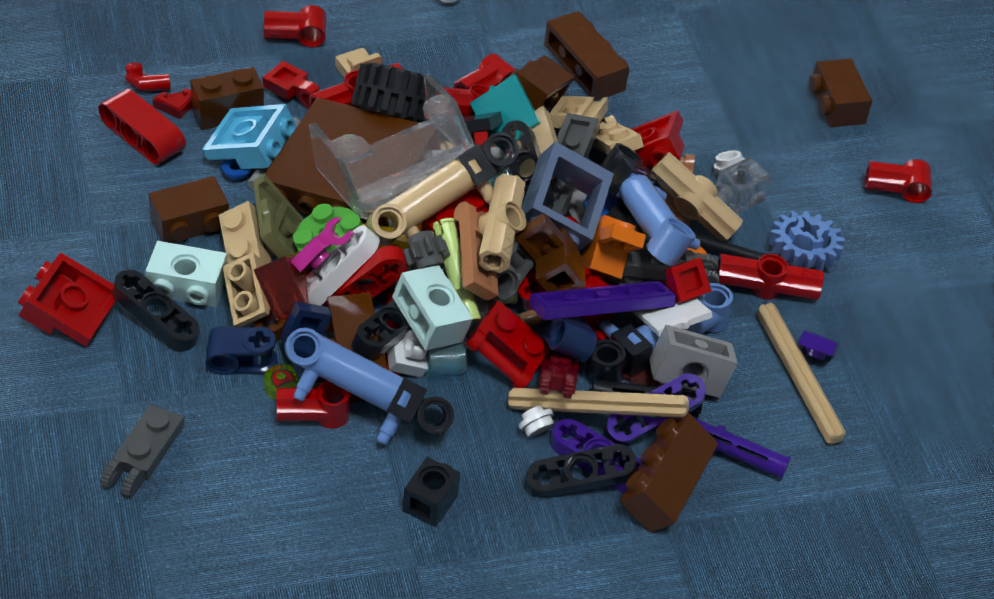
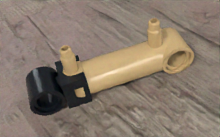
M505 132L492 134L481 146L478 144L474 145L457 156L452 162L386 204L379 206L368 217L366 227L380 238L379 245H388L404 234L409 239L412 235L420 232L417 225L475 189L479 191L485 202L490 205L493 187L489 180L496 174L503 172L517 159L519 146L516 140ZM491 146H497L503 150L504 160H498L492 155ZM379 217H387L393 222V232H385L379 227Z

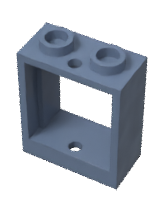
M555 141L538 158L522 205L526 223L545 213L559 230L564 227L572 237L578 250H582L593 241L614 173ZM552 176L590 196L580 225L543 205Z

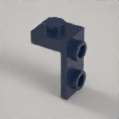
M295 301L280 336L284 347L289 335L299 328L313 329L323 336L332 317L329 308ZM305 336L297 338L293 345L295 354L302 358L310 357L315 349L313 341ZM292 363L300 379L305 369ZM318 376L315 383H323L326 380Z

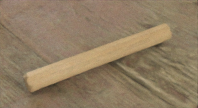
M771 302L766 305H760L757 316L823 437L830 445L842 442L846 431L778 309Z
M513 388L508 394L509 407L517 410H530L536 406H542L543 410L550 408L552 411L682 418L689 411V400L685 395L575 391V394H572L571 399L563 398V393L550 390L548 395L540 394V389Z

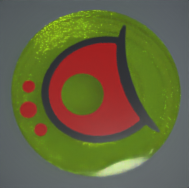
M278 364L266 371L264 375V390L269 397L277 400V388H297L296 386L300 379L294 367L287 364Z

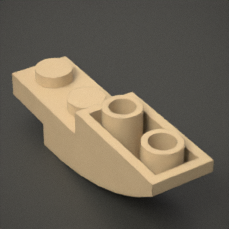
M249 201L219 214L228 264L222 267L235 327L245 326L269 315L273 299L271 254L260 237L256 207Z

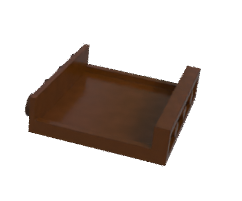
M316 98L265 174L299 212L310 215L316 206L326 203L332 207H344L354 211L359 215L362 223L366 224L368 217L379 206L386 204L404 192L427 153L432 150H440L437 127ZM379 217V226L389 227L388 218Z

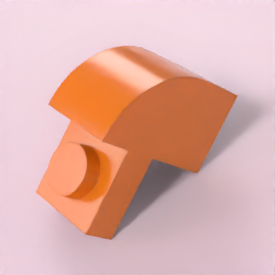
M603 215L599 219L593 241L583 248L581 254L583 264L591 274H597L605 282L622 279L628 253L643 249L646 235L635 231L636 226Z

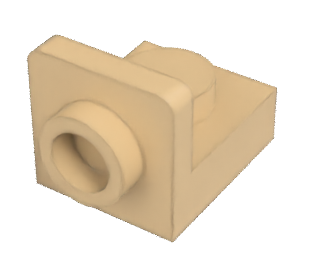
M364 48L335 56V67L343 77L350 71L359 70L362 63L382 64V57L379 53L369 55Z

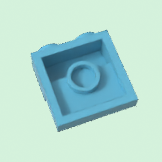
M286 104L230 108L202 151L207 160L236 159L240 169L269 168L283 148L287 138H290L296 129V122L292 118Z

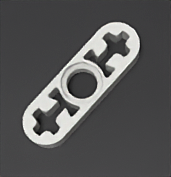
M364 225L354 229V236L349 242L338 245L330 253L331 256L318 269H313L301 281L295 292V300L321 306L327 300V297H330L375 253L379 246L380 238Z

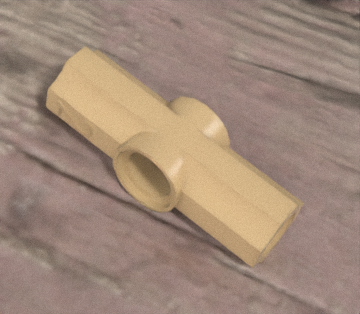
M670 152L651 170L657 179V183L675 199L674 205L678 212L690 220H698L718 240L727 241L742 225L743 220L717 197L718 190L713 182L704 176H695Z
M502 174L496 178L489 211L480 216L478 220V227L483 236L478 264L486 271L501 273L509 268L516 233L526 227V217L521 208L525 192V182L518 175Z

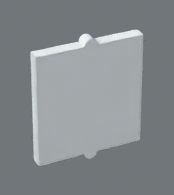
M696 297L684 302L675 303L674 307L632 311L659 337L666 324L681 329H688L691 325L712 318V311Z

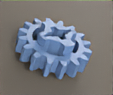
M791 211L789 217L782 214L779 221H774L769 244L773 245L771 252L773 254H781L780 257L785 259V261L789 260L792 262L791 266L798 267V265H801L808 269L815 267L817 270L823 271L824 265L832 268L835 261L840 260L845 238L840 237V228L832 229V220L823 222L821 220L822 215L820 214L810 217L809 212L804 211L803 215L799 216L795 211Z

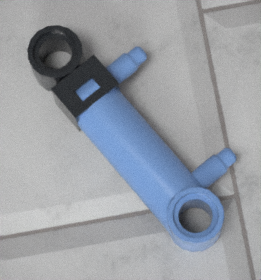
M616 143L600 165L614 173L609 192L612 197L624 202L648 238L649 242L646 245L648 251L664 264L675 266L688 248L696 250L700 247V240L695 238L694 232L686 224L675 217L665 202L667 198L666 192L654 186L657 179L648 167L642 165L643 159L631 148Z
M709 283L711 292L696 298L712 311V318L691 325L688 329L684 330L698 334L723 331L728 326L732 308L733 294L730 289L718 283ZM602 320L599 328L609 339L598 340L594 352L588 360L587 379L590 384L594 386V378L604 381L622 382L623 374L631 380L650 370L649 358L659 336L646 324L637 329L631 324L618 329L608 320Z
M299 328L293 331L286 339V356L292 363L305 369L296 386L297 389L293 394L294 398L304 401L307 394L312 390L318 376L388 413L380 428V433L377 437L378 442L387 445L390 438L394 436L401 420L411 423L413 417L417 427L423 432L430 434L443 433L452 425L454 409L446 399L438 396L424 398L427 389L322 336L315 330ZM299 337H308L314 343V352L308 358L299 357L294 352V341ZM432 404L438 405L443 411V419L436 426L429 425L424 418L425 410Z

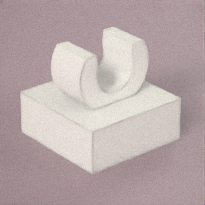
M413 330L408 331L402 340L387 351L389 371L422 377L428 370L427 351L424 350Z

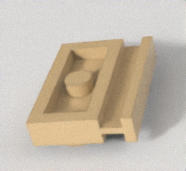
M562 96L550 112L553 127L559 128L560 131L567 113L599 118L600 123L608 111V97H603L600 102H595L594 97Z

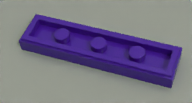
M660 281L533 293L530 294L529 306L543 320L674 307L676 295Z

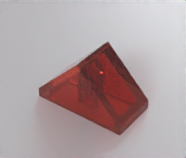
M300 251L254 269L270 309L277 321L290 315L295 301L309 304L305 270L300 272L290 262Z

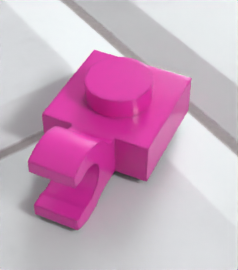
M340 217L329 220L324 230L314 237L290 261L300 272L310 267L314 270L318 269L331 256L327 252L331 246L345 244L353 238L354 232L352 230L345 233L343 237L336 234L335 226L342 220Z

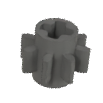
M429 230L412 235L408 239L410 248L403 250L407 266H410L411 271L437 265L443 269L445 266L443 258L450 256L446 241L443 240L442 235L435 237L434 232Z

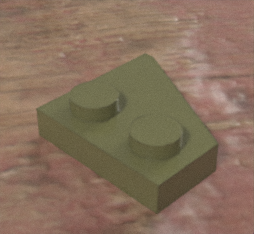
M264 173L253 182L260 237L266 249L271 254L276 255L284 264L292 259L296 253L297 248L293 241V235L304 218Z

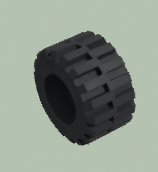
M371 62L362 63L359 67L351 104L357 108L422 124L432 123L441 83L432 77Z

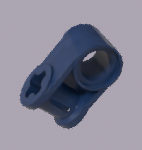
M585 316L552 319L548 329H544L541 333V337L548 343L550 349L582 362L587 361L591 357L597 343L596 332L587 323Z
M215 327L209 332L205 365L208 370L219 375L268 374L272 372L271 369L274 370L278 363L277 354L273 350L276 345L275 334L266 327ZM259 337L263 339L262 346H260ZM258 356H261V365L258 364Z

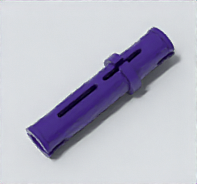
M696 419L711 436L717 438L715 440L719 444L713 454H716L718 451L745 464L778 476L780 479L783 478L791 457L784 456L755 442L726 431V427L719 424L716 427ZM719 440H723L727 443H730L731 445L725 444ZM737 448H742V449H744V450H746V451H749V452H751V453H754V454H756V455H758V456H761V457H763V458H765V459H768V460H767V461H766V460H763V459H761V458H759V457H756V456H754V455H751V454H749V453H747V452H744V451H742V450H740V449H737Z

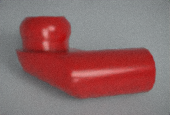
M132 62L126 65L125 70L127 74L124 75L126 81L143 92L171 90L169 74L147 75L143 73V66L139 62Z

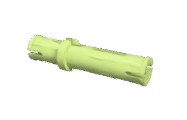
M441 219L442 225L436 221L432 226L436 236L442 235L450 252V256L443 258L447 278L452 282L463 304L468 307L475 323H479L482 319L479 315L474 293L463 288L461 244L455 219Z

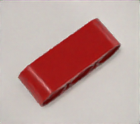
M125 89L98 105L99 115L105 125L154 165L162 163L186 148V141L180 129L131 89Z

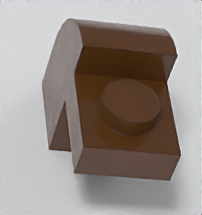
M543 213L527 222L525 229L516 233L515 239L535 260L536 280L547 292L581 289L586 286L582 257L575 242L564 227L559 230L549 217Z

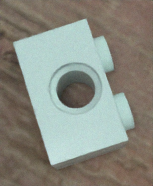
M157 241L145 271L146 278L172 300L217 308L225 285L222 266L227 264V253Z
M437 265L401 273L392 297L424 350L427 351L462 343L473 318L468 307L463 304L452 282L446 277L441 267Z

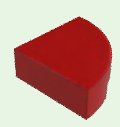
M182 89V92L167 94V91L162 92L153 98V107L181 119L192 108L191 90Z

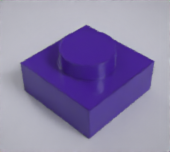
M803 330L798 343L806 347L805 354L821 360L825 359L826 354L835 356L839 346V342L808 330Z

